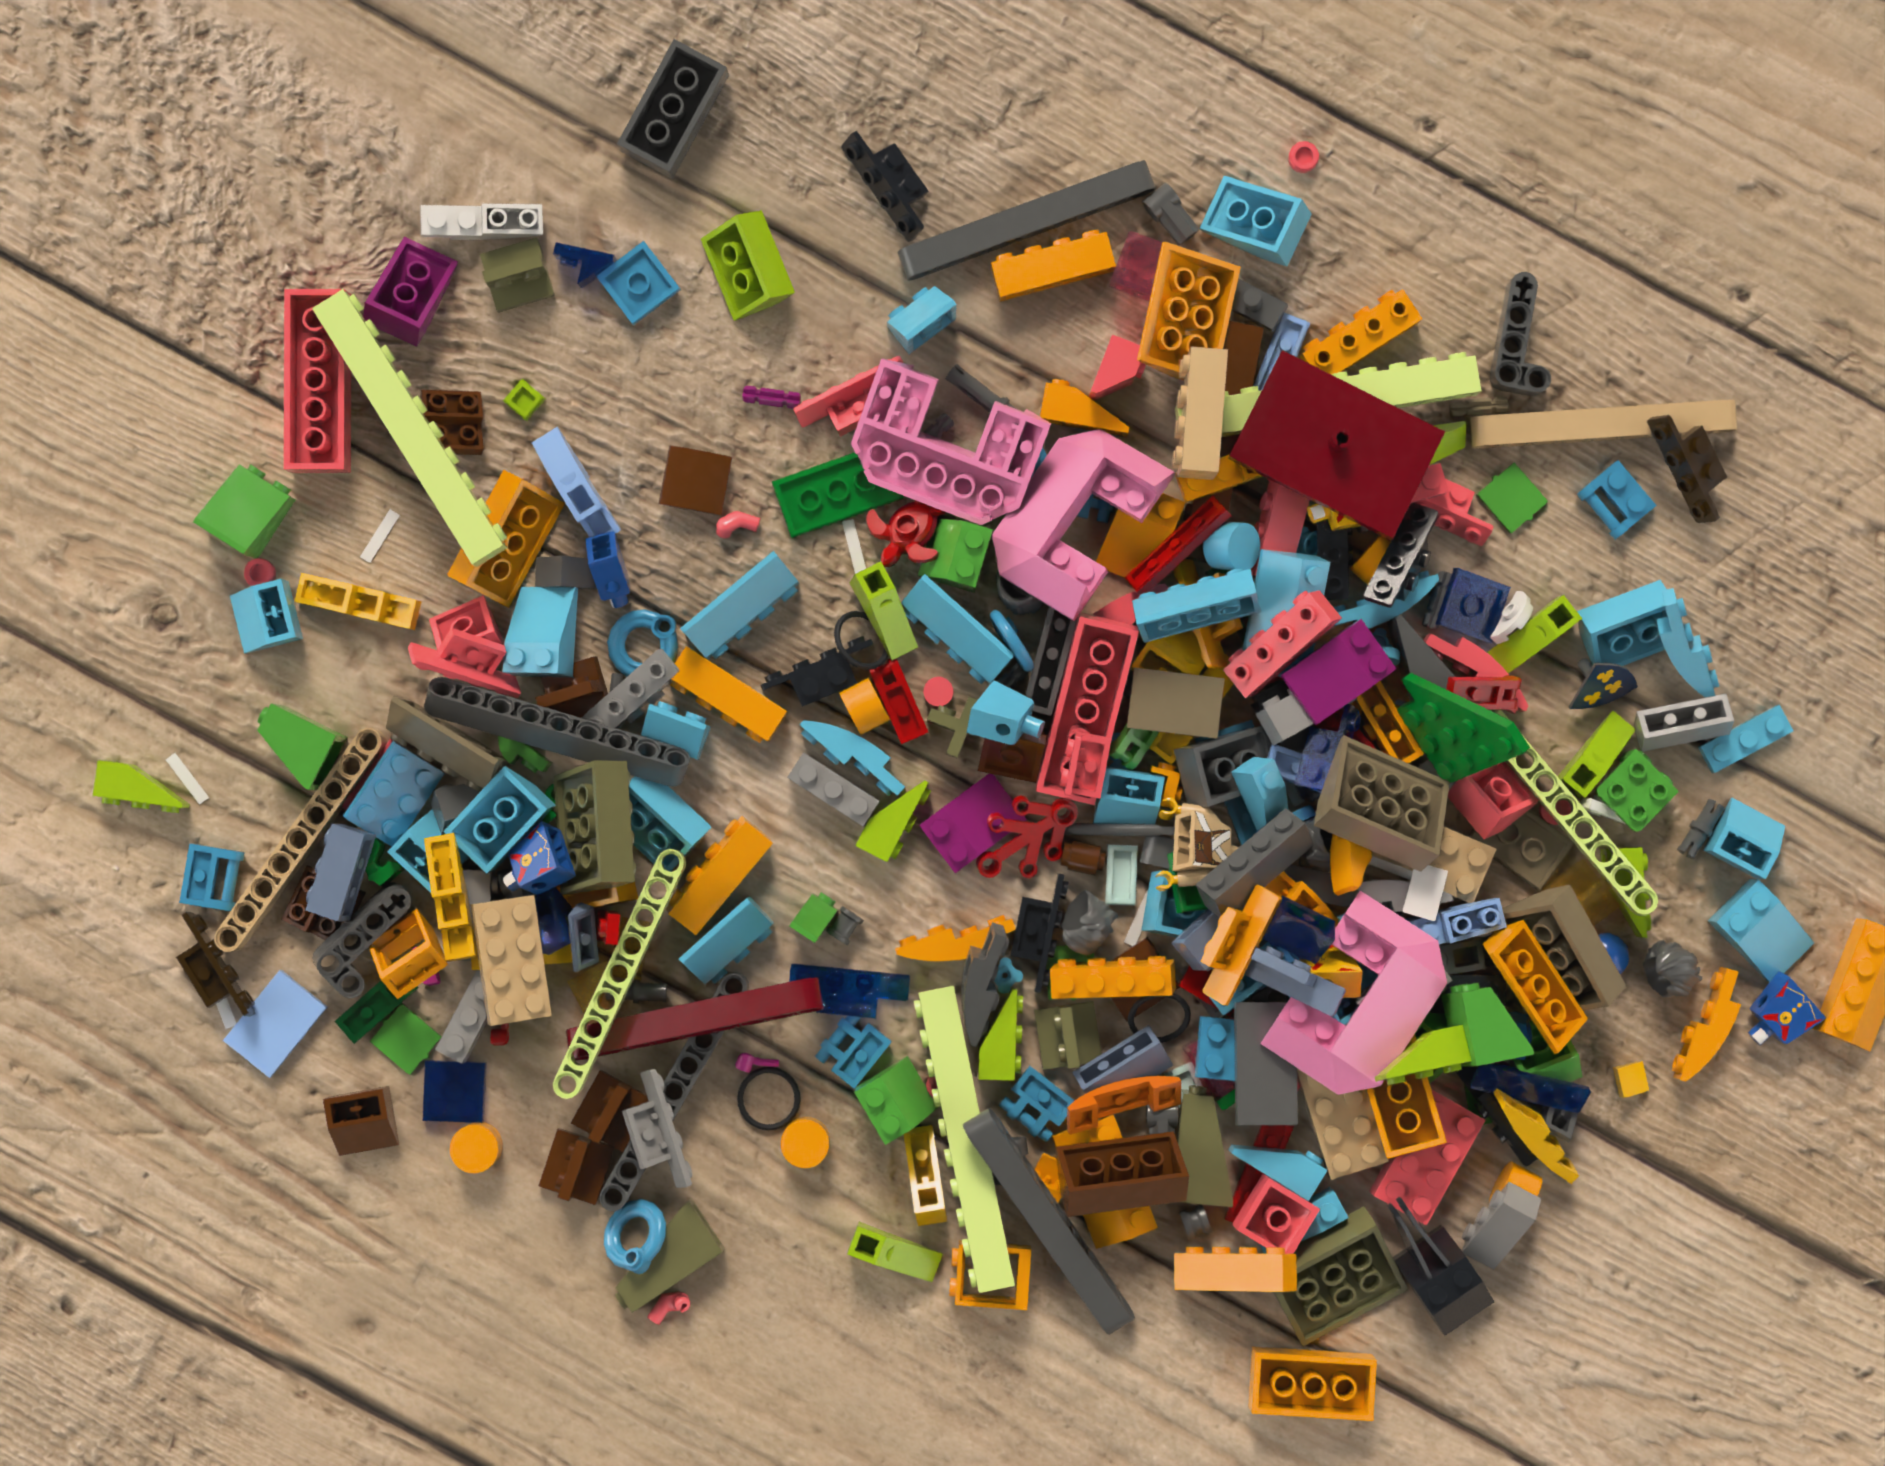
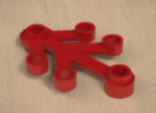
M1020 795L1012 801V808L1017 815L1025 816L1031 813L1046 817L1034 823L1006 819L998 812L990 814L987 818V825L992 832L1000 833L1007 831L1021 834L996 851H986L979 855L976 860V867L980 874L986 878L997 876L1002 869L1001 862L1028 844L1025 858L1019 862L1018 869L1023 877H1034L1038 872L1036 863L1043 834L1052 827L1051 840L1044 845L1043 853L1049 861L1059 860L1063 854L1061 846L1065 829L1072 825L1078 816V809L1075 803L1066 798L1056 799L1051 804L1031 802L1027 797ZM1026 802L1024 809H1017L1019 803ZM1061 808H1067L1064 815H1057ZM1001 819L999 826H992L994 820ZM1053 847H1056L1057 852L1053 855H1049V850ZM986 859H992V863L989 866L983 865ZM1026 865H1033L1030 871H1023Z

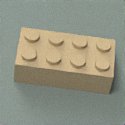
M1191 347L1188 354L1183 355V359L1180 361L1179 378H1184V385H1181L1180 390H1178L1177 408L1182 409V416H1178V420H1176L1174 438L1180 439L1179 446H1176V449L1173 451L1172 469H1177V477L1213 480L1219 472L1228 349Z
M1443 826L1440 854L1429 865L1448 871L1443 889L1444 892L1472 903L1476 899L1497 849ZM1372 851V856L1413 871L1411 867Z
M534 895L470 904L488 1025L493 1026L552 1016Z
M1297 1068V1079L1319 1150L1324 1160L1323 1163L1328 1170L1327 1173L1330 1179L1333 1180L1389 1162L1367 1089L1337 1095Z

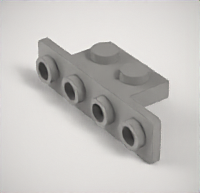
M658 649L581 718L613 728L626 721L632 724L644 714L641 709L647 703L655 704L665 695L662 690L670 684L668 681L679 672V668L663 649Z
M656 1069L643 1071L640 1075L649 1102L622 1111L639 1167L644 1169L668 1160L676 1187L691 1186L692 1170L689 1163L683 1157L681 1150L683 1148L682 1138L675 1131L672 1122L674 1114L672 1107L669 1103H666L663 1091L665 1086L660 1074H657Z

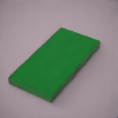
M855 452L772 481L792 539L904 499V496L868 482L861 461Z

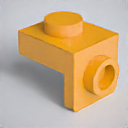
M1158 762V766H1151L1149 772L1166 777L1161 802L1165 798H1172L1179 804L1183 787L1178 786L1180 773L1175 772L1176 766Z
M1043 1153L1034 1169L1056 1201L1059 1202L1061 1192L1057 1160L1055 1157Z

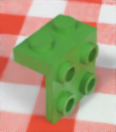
M1633 749L1625 752L1618 759L1621 764L1596 788V794L1632 831L1638 832L1679 791L1673 786L1672 780L1666 774L1659 772L1651 764L1652 761L1645 753Z

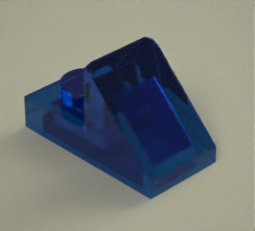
M555 242L553 255L556 259L560 260L559 264L571 268H577V265L581 264L577 282L580 288L596 280L597 275L617 261L613 254Z
M556 887L534 896L542 953L547 955L571 943L568 932V915L573 908Z

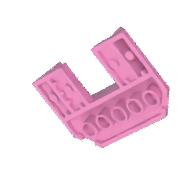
M881 359L851 441L855 454L858 455L864 468L868 482L978 525H983L992 521V519L1019 509L1051 423L1028 409L1022 412L995 401L976 453L920 431L939 379L914 370V365Z
M1102 429L1059 438L1030 479L1020 508L1007 513L992 534L999 575L1075 621L1108 571L1107 568L1060 541V539L1091 494L1142 523L1174 477L1175 472Z
M1359 891L1327 940L1328 943L1378 975L1345 1026L1330 1015L1290 997L1260 1043L1337 1095L1381 1086L1384 1080L1376 1082L1375 1076L1404 1051L1447 985L1438 940L1364 892Z

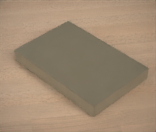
M1134 668L1126 728L1217 739L1225 678Z
M1530 810L1505 830L1485 840L1474 828L1468 835L1473 839L1496 848L1493 859L1537 891L1543 889L1574 845L1572 840Z

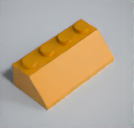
M503 470L486 504L491 510V513L487 515L493 525L498 523L507 536V539L504 540L507 549L480 566L475 567L461 548L447 576L509 608L565 503L524 479Z
M1856 918L1820 1009L1826 1019L1814 1026L1813 1030L1868 1052L1872 1049L1885 1015V926L1868 919Z
M1521 920L1508 924L1506 928L1494 931L1483 943V946L1553 1053L1557 1054L1583 1026L1588 1017L1525 921Z
M1114 1115L1098 1118V1127L1071 1135L1065 1130L1052 1136L1055 1147L1123 1138ZM1150 1206L1083 1215L1096 1249L1133 1239L1158 1228Z

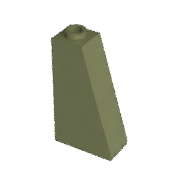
M1190 1085L1189 1090L1181 1089V1105L1179 1108L1176 1137L1189 1174L1187 1200L1182 1201V1203L1233 1207L1232 1191L1214 1097L1211 1092H1207V1087Z
M692 1198L686 1201L666 1225L665 1240L661 1250L651 1261L649 1269L643 1274H635L629 1270L615 1287L618 1291L615 1296L624 1309L628 1307L633 1313L723 1252L725 1247Z

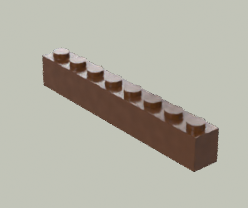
M1229 321L1223 349H1228L1225 391H1228L1229 395L1241 394L1240 389L1253 386L1264 327ZM1240 434L1221 437L1220 458L1231 453ZM1233 487L1192 500L1191 504L1186 503L1183 521H1186L1212 496L1229 511ZM1203 543L1185 559L1207 563L1203 552Z

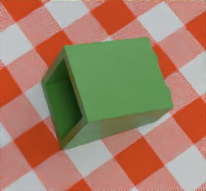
M239 464L193 522L242 554L255 559L259 558L296 499L288 495L291 489L275 480L272 485L263 478L266 473L251 464L247 469Z
M938 519L935 533L926 548L937 550L939 553L938 557L932 562L921 563L918 576L922 577L925 574L933 581L975 593L993 529L962 520Z
M271 703L269 708L265 707L262 710L257 721L260 724L257 731L299 783L308 790H317L333 768L348 738L284 705Z
M1479 983L1462 984L1450 987L1451 993L1441 994L1447 1027L1463 1025L1472 1061L1462 1063L1461 1066H1480L1534 1055L1532 1046L1491 987L1480 988Z
M908 1056L860 1083L854 1091L885 1145L912 1130L938 1108L935 1107L934 1099L928 1093L927 1087Z

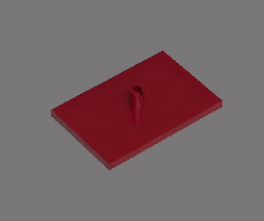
M1282 350L1228 459L1392 540L1445 431ZM1337 439L1341 440L1343 444L1338 445Z

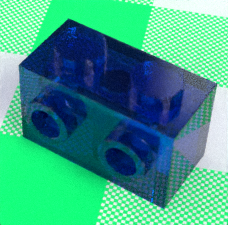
M1282 895V900L1263 939L1273 946L1281 947L1293 953L1300 959H1306L1316 964L1335 940V921Z

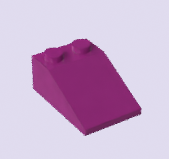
M404 236L366 299L363 318L365 321L370 319L377 329L417 347L438 309L458 266V261Z
M1360 619L1280 676L1313 723L1317 725L1397 668L1363 620Z
M987 774L919 826L954 873H957L1010 833L1007 831L1000 833L992 832L987 825V818L990 814L998 812L1006 819L1026 821L1027 819L1025 816H1019L1012 808L1013 800L993 774ZM1001 819L994 820L992 826H999Z

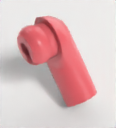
M734 511L718 520L716 523V533L720 538L727 539L731 537L732 531L740 527L757 532L761 518Z
M680 1291L662 1294L647 1316L648 1319L660 1325L668 1312L679 1310L681 1313L686 1312L691 1305L688 1295Z

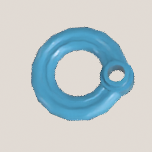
M646 609L631 611L620 617L611 628L607 641L609 657L615 668L627 677L642 664L630 658L625 648L626 638L629 633L641 627L652 630L653 634L660 639V649H663L674 662L678 650L677 625L674 618ZM663 621H667L670 624V629L667 632H663L660 629V624Z
M993 610L990 613V620L994 629L1007 648L1015 654L1014 658L1021 668L1026 672H1031L1034 668V662L1016 634L1018 629L1009 616L1005 618L1000 611Z
M644 1199L631 1200L621 1209L615 1211L604 1231V1248L607 1257L616 1266L630 1270L635 1274L646 1272L653 1258L661 1250L665 1240L666 1221L663 1212L655 1203ZM635 1217H642L649 1225L648 1238L641 1248L636 1247L627 1251L622 1247L620 1241L623 1227L629 1220Z

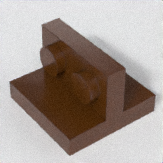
M593 656L574 662L573 677H540L545 694L535 697L539 706L579 718L583 717L608 694L598 657Z
M1043 728L1039 738L1023 733L1014 745L984 738L978 771L1036 783L1045 747L1047 729Z
M600 1070L571 1124L589 1133L588 1138L598 1144L603 1141L624 1152L631 1139L622 1111L649 1102L646 1094Z
M558 1128L538 1186L559 1193L557 1198L566 1201L575 1198L596 1205L615 1148L603 1142L598 1144L588 1137Z

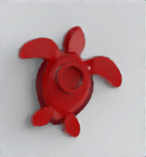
M915 500V502L908 503L896 510L890 518L889 524H885L874 509L870 510L866 520L871 535L877 539L890 542L881 554L883 566L888 568L894 566L902 554H907L910 561L914 563H927L935 560L938 557V551L925 548L924 546L927 545L935 533L938 515L945 514L946 512Z

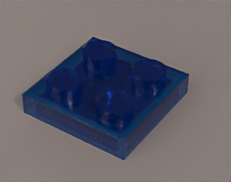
M1453 568L1435 625L1484 643L1492 644L1493 640L1490 637L1500 621L1511 587L1461 568Z
M425 1060L422 1121L483 1123L487 1062L466 1061L461 1064L457 1061Z

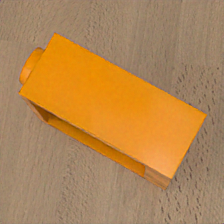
M417 908L390 926L369 946L381 981L397 999L448 965L433 927ZM395 929H399L398 933H394L393 931ZM425 939L424 943L392 964L391 961Z
M959 1240L958 1248H952L951 1266L957 1267L956 1278H950L949 1296L955 1297V1305L1027 1310L1031 1245L1007 1244L1008 1254L1018 1255L1015 1297L963 1294L965 1253L963 1243Z

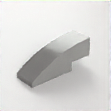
M1378 879L1364 880L1362 885L1354 891L1356 897L1359 891H1362L1379 903L1387 902L1388 909L1394 913L1403 911L1410 882ZM1443 891L1440 903L1453 901L1452 895Z

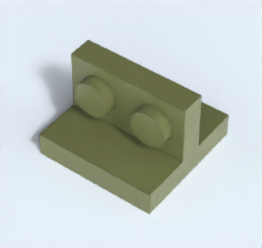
M537 237L480 254L485 270L482 271L484 280L491 290L498 313L555 296Z
M968 697L960 719L955 717L956 711L941 705H939L938 710L931 708L927 721L954 732L946 755L958 758L967 736L970 712L973 705L977 702L976 699Z
M1094 1001L1034 1010L1043 1070L1066 1066L1068 1069L1080 1067V1064H1086L1102 1054Z

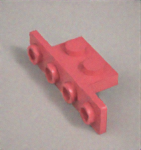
M896 356L892 359H887L903 363V360L900 356ZM878 366L859 373L854 378L838 386H833L826 392L812 399L805 400L796 406L793 410L801 427H806L829 415L840 437L855 430Z
M1447 479L1446 483L1449 489L1447 494L1415 503L1438 511L1435 526L1479 546L1484 545L1494 528L1493 525L1467 514L1475 492Z
M451 628L438 650L413 642L408 646L412 664L421 670H431L449 679L456 678L468 682L472 686L484 687L505 696L519 698L521 694L515 676L496 670L507 653L505 646Z

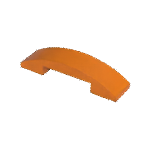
M1146 1076L1125 1079L1096 1088L1079 1097L1067 1107V1131L1071 1135L1098 1127V1118L1149 1105L1153 1112L1181 1105V1080L1179 1077Z

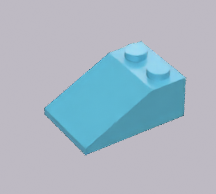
M1224 176L1199 229L1261 259L1287 267L1312 213L1301 198Z
M936 286L930 290L927 287L921 289L912 297L914 302L906 308L901 305L888 315L890 320L887 321V327L909 355L956 320L957 304Z
M521 587L504 642L507 653L503 657V673L520 677H573L578 588Z
M1152 871L1141 931L1177 938L1205 910L1177 914L1173 887L1171 886L1166 891L1157 890V886L1168 885V881L1162 876L1155 877L1161 871Z
M1749 879L1708 920L1768 983L1779 971L1785 973L1814 944L1813 940L1782 902L1759 879Z

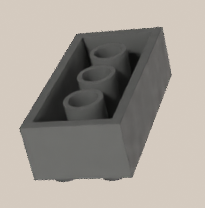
M674 39L617 142L620 152L673 179L729 77L727 67Z

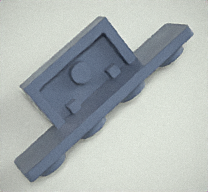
M1267 946L1266 950L1255 949L1251 957L1252 960L1244 975L1327 1015L1334 1016L1346 992L1345 988L1309 972L1312 966L1294 959L1293 963L1282 959L1284 953Z

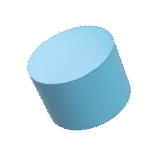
M1225 521L1203 542L1205 559L1214 569H1251L1255 565L1260 553V537L1257 530L1248 523Z

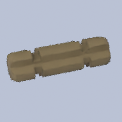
M1495 397L1493 400L1491 398L1467 399L1465 402L1463 400H1452L1449 402V413L1451 417H1461L1464 414L1466 416L1490 415L1492 412L1495 414H1505L1508 412L1507 397Z

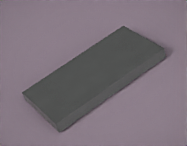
M1234 1002L1235 1125H1298L1297 1068L1260 1044L1287 1002Z

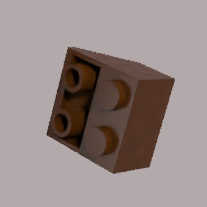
M389 1086L339 1094L323 1099L328 1131L339 1156L399 1145Z

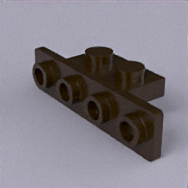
M1670 415L1651 417L1647 420L1652 436L1656 440L1664 460L1671 470L1677 487L1689 507L1690 514L1697 523L1717 521L1720 516L1708 492L1725 480L1727 475L1703 426H1694L1683 436H1680Z
M192 912L183 913L182 917L198 943L176 958L206 1007L211 1008L231 995L244 1016L251 1017L254 1015L255 1011L252 1006L255 1005L253 998L247 990L242 991L236 982L239 980L237 972L230 964L226 965L221 955L224 952L216 946L214 939L210 940L205 931L208 929V926L199 914L195 915Z

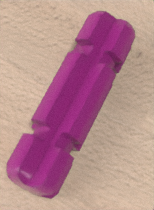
M746 385L743 389L742 400L754 404L757 401L761 405L775 407L786 405L787 408L794 409L800 405L801 395L798 392L789 391L785 393L783 390L762 387L759 390L755 386Z

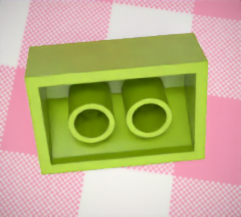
M762 210L735 215L701 238L734 321L777 305L795 293Z

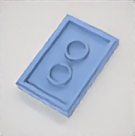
M283 970L277 972L254 1001L255 1005L252 1007L255 1014L251 1017L243 1015L223 1040L269 1078L275 1074L328 1008V1006Z

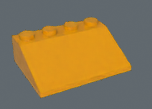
M1162 242L1137 361L1184 381V378H1179L1180 361L1183 359V355L1188 354L1191 347L1223 349L1241 267L1168 242Z

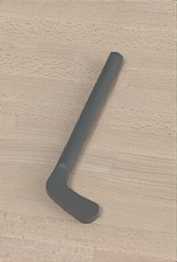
M1073 823L1066 827L1064 835H1174L1175 826ZM1053 827L1047 831V834H1052Z

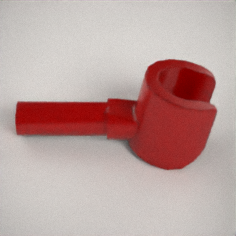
M509 1023L501 1024V1029H491L490 1043L492 1045L504 1046L509 1042Z

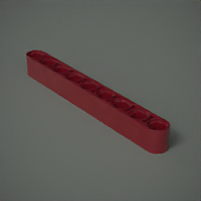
M806 978L616 1018L597 1057L820 1011L824 1008L819 978ZM599 1022L587 1024L586 1028L589 1035L598 1037L601 1034L602 1026ZM578 1027L566 1030L568 1049ZM577 1048L574 1052L575 1061L589 1059V1054L585 1049Z

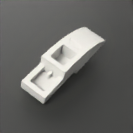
M542 204L421 205V237L450 238V240H484L543 235Z

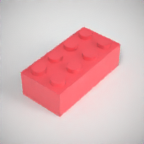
M1432 1090V1094L1447 1143L1389 1158V1162L1384 1163L1369 1190L1373 1196L1387 1204L1392 1203L1396 1209L1403 1212L1396 1201L1400 1197L1415 1219L1426 1226L1486 1121Z

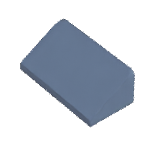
M582 902L578 903L568 915L574 972L599 962L594 907Z

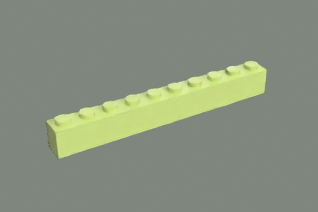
M342 289L313 307L314 313L471 564L478 567L507 549L504 540L507 539L505 532L498 523L493 525L487 515L491 513V510L484 499L481 497L477 500L473 494L472 489L475 488L473 481L466 472L461 474L455 465L460 462L450 446L446 449L440 441V438L443 437L441 430L434 421L428 422L423 414L428 411L418 395L414 398L411 395L408 387L412 384L402 370L396 371L392 364L396 360L386 344L381 347L376 339L380 333L370 319L365 321L360 311L364 308L356 295L352 294L349 296Z
M1466 352L1448 355L1449 360L1438 362L1436 357L1419 360V365L1407 366V362H1399L1389 365L1388 370L1377 371V367H1369L1359 370L1358 375L1348 376L1347 372L1331 374L1397 408L1478 395L1482 391L1476 356L1467 357ZM1258 386L1240 389L1241 394L1229 395L1228 391H1225L1221 437L1241 433L1262 391L1258 390ZM1177 405L1175 407L1176 420H1178V416H1182V409L1177 408Z
M954 986L919 992V1000H915L914 1005L917 1018L923 1017L925 1029L920 1030L923 1048L929 1047L931 1059L926 1060L929 1078L935 1077L937 1089H932L935 1107L941 1106L943 1118L938 1119L941 1137L947 1136L949 1148L944 1149L947 1167L953 1166L955 1178L950 1179L953 1197L959 1196L961 1208L956 1209L959 1227L965 1226L968 1238L962 1239L965 1258L972 1257L974 1269L968 1270L971 1287H978L979 1293L1015 1286L992 1171L974 1147L963 1128V1123L980 1114L955 989Z

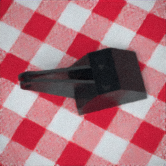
M1398 1197L1396 1201L1423 1237L1415 1242L1405 1222L1392 1203H1389L1387 1207L1392 1213L1406 1249L1395 1255L1393 1259L1442 1334L1446 1336L1493 1304L1494 1300L1478 1273L1446 1229L1439 1225L1427 1233L1412 1215L1404 1201Z

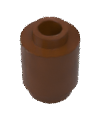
M1077 841L1072 843L1065 842L1060 866L1067 867L1069 871L1095 876L1096 870H1103L1106 853L1100 852L1101 846Z

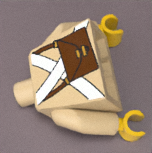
M1172 798L1162 800L1160 805L1169 807L1171 811L1161 810L1158 814L1161 819L1170 820L1174 814H1178L1175 815L1172 870L1177 872V875H1172L1168 871L1159 872L1155 877H1165L1168 885H1159L1156 889L1166 891L1173 884H1178L1179 887L1196 886L1201 879L1239 848L1231 845L1232 831L1230 827L1221 823L1220 819L1209 807L1182 803V806H1180Z

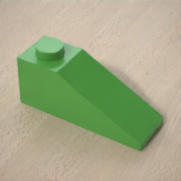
M822 892L819 896L813 893L789 927L815 943L838 911V909L833 907L836 901Z

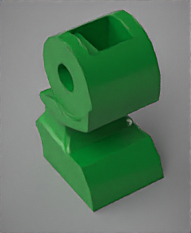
M375 837L365 871L369 881H374L379 886H384L401 874L405 868L394 861H388L383 867L380 865L385 844L382 840Z

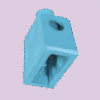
M993 680L971 708L967 733L1014 745L1023 733L1039 738L1045 722L1032 717L1034 707L1032 699Z

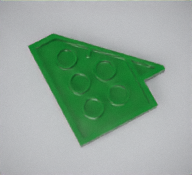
M1409 673L1401 679L1413 700L1404 703L1397 711L1442 779L1450 783L1519 756L1530 748L1513 721L1413 673Z

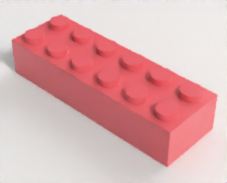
M284 289V470L290 473H351V370L312 309L342 289Z
M1082 612L1078 615L1036 781L1037 792L1095 805L1096 798L1072 793L1071 796H1066L1064 794L1065 787L1060 786L1062 769H1068L1070 757H1065L1068 739H1074L1075 731L1110 737L1112 739L1139 634L1138 626Z

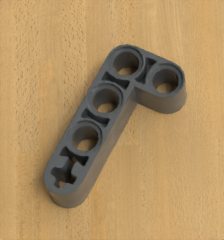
M1528 272L1516 274L1507 283L1490 371V382L1495 389L1500 391L1536 396L1550 386L1551 374L1543 366L1524 363L1538 289L1536 278ZM1522 282L1523 288L1528 290L1521 295L1520 301H1516L1520 296V288L1516 287V285ZM1510 311H1519L1523 316V322L1521 324L1514 323L1510 318ZM1511 339L1516 342L1518 346L1516 353H1510L1505 349V340ZM1505 368L1511 372V382H1504L1500 379V369ZM1530 374H1536L1541 378L1542 384L1540 388L1530 385Z
M395 882L384 885L351 916L350 921H345L314 951L312 959L317 970L345 998L359 996L365 986L362 976L351 963L410 908L411 896L402 885ZM395 894L399 896L400 901L396 903L390 897ZM381 904L389 910L387 914L380 907ZM373 913L380 914V919L376 924H366L369 915ZM356 934L358 936L356 943L352 946L344 945V939L348 935ZM328 955L335 956V962L331 966H321V961L324 957ZM347 976L356 977L355 983L352 986L342 987L341 984L344 978Z

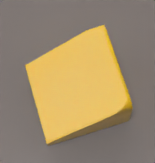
M1643 1061L1613 1067L1619 1097L1627 1098L1649 1091Z

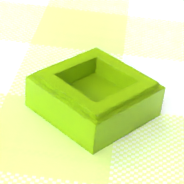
M522 378L505 397L503 402L527 421L546 399Z

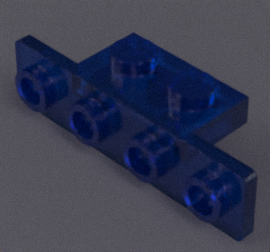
M1352 704L1345 705L1338 732L1309 727L1295 780L1296 786L1322 791L1341 737L1345 735L1353 739L1354 732H1357L1359 729L1361 716L1359 710Z
M791 964L789 982L806 978H819L824 1009L816 1011V1013L876 1019L878 999L908 1000L909 975L803 964Z
M1498 1063L1478 1066L1470 1081V1086L1474 1090L1494 1094L1493 1092L1499 1089L1514 1099L1575 1113L1581 1111L1591 1093L1588 1086L1519 1071L1515 1067Z

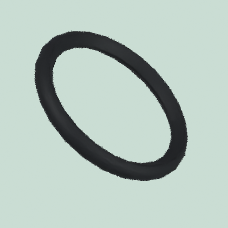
M851 611L842 615L838 619L834 630L835 643L840 654L847 662L860 669L871 670L882 666L888 658L885 648L878 661L866 664L853 659L846 652L841 642L840 631L843 623L852 617H860L870 621L866 613Z
M1175 993L1172 996H1143L1138 999L1128 1014V1024L1133 1034L1139 1031L1134 1023L1137 1009L1150 999L1167 997L1181 1004L1184 1008L1185 1018L1182 1025L1175 1032L1157 1038L1160 1043H1163L1181 1035L1189 1025L1191 1010L1185 999Z
M762 1067L748 1074L742 1081L738 1090L737 1101L740 1113L750 1125L768 1131L780 1129L794 1119L800 1107L801 1097L797 1083L787 1072L779 1068ZM764 1073L782 1076L789 1082L794 1092V1106L791 1113L784 1120L775 1124H763L754 1120L744 1106L743 1097L748 1083L756 1076Z

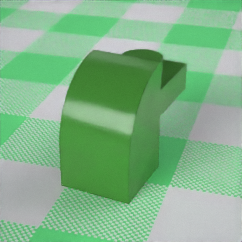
M498 736L499 749L503 757L510 764H515L521 756L524 758L521 764L536 773L538 769L546 772L553 763L528 744Z

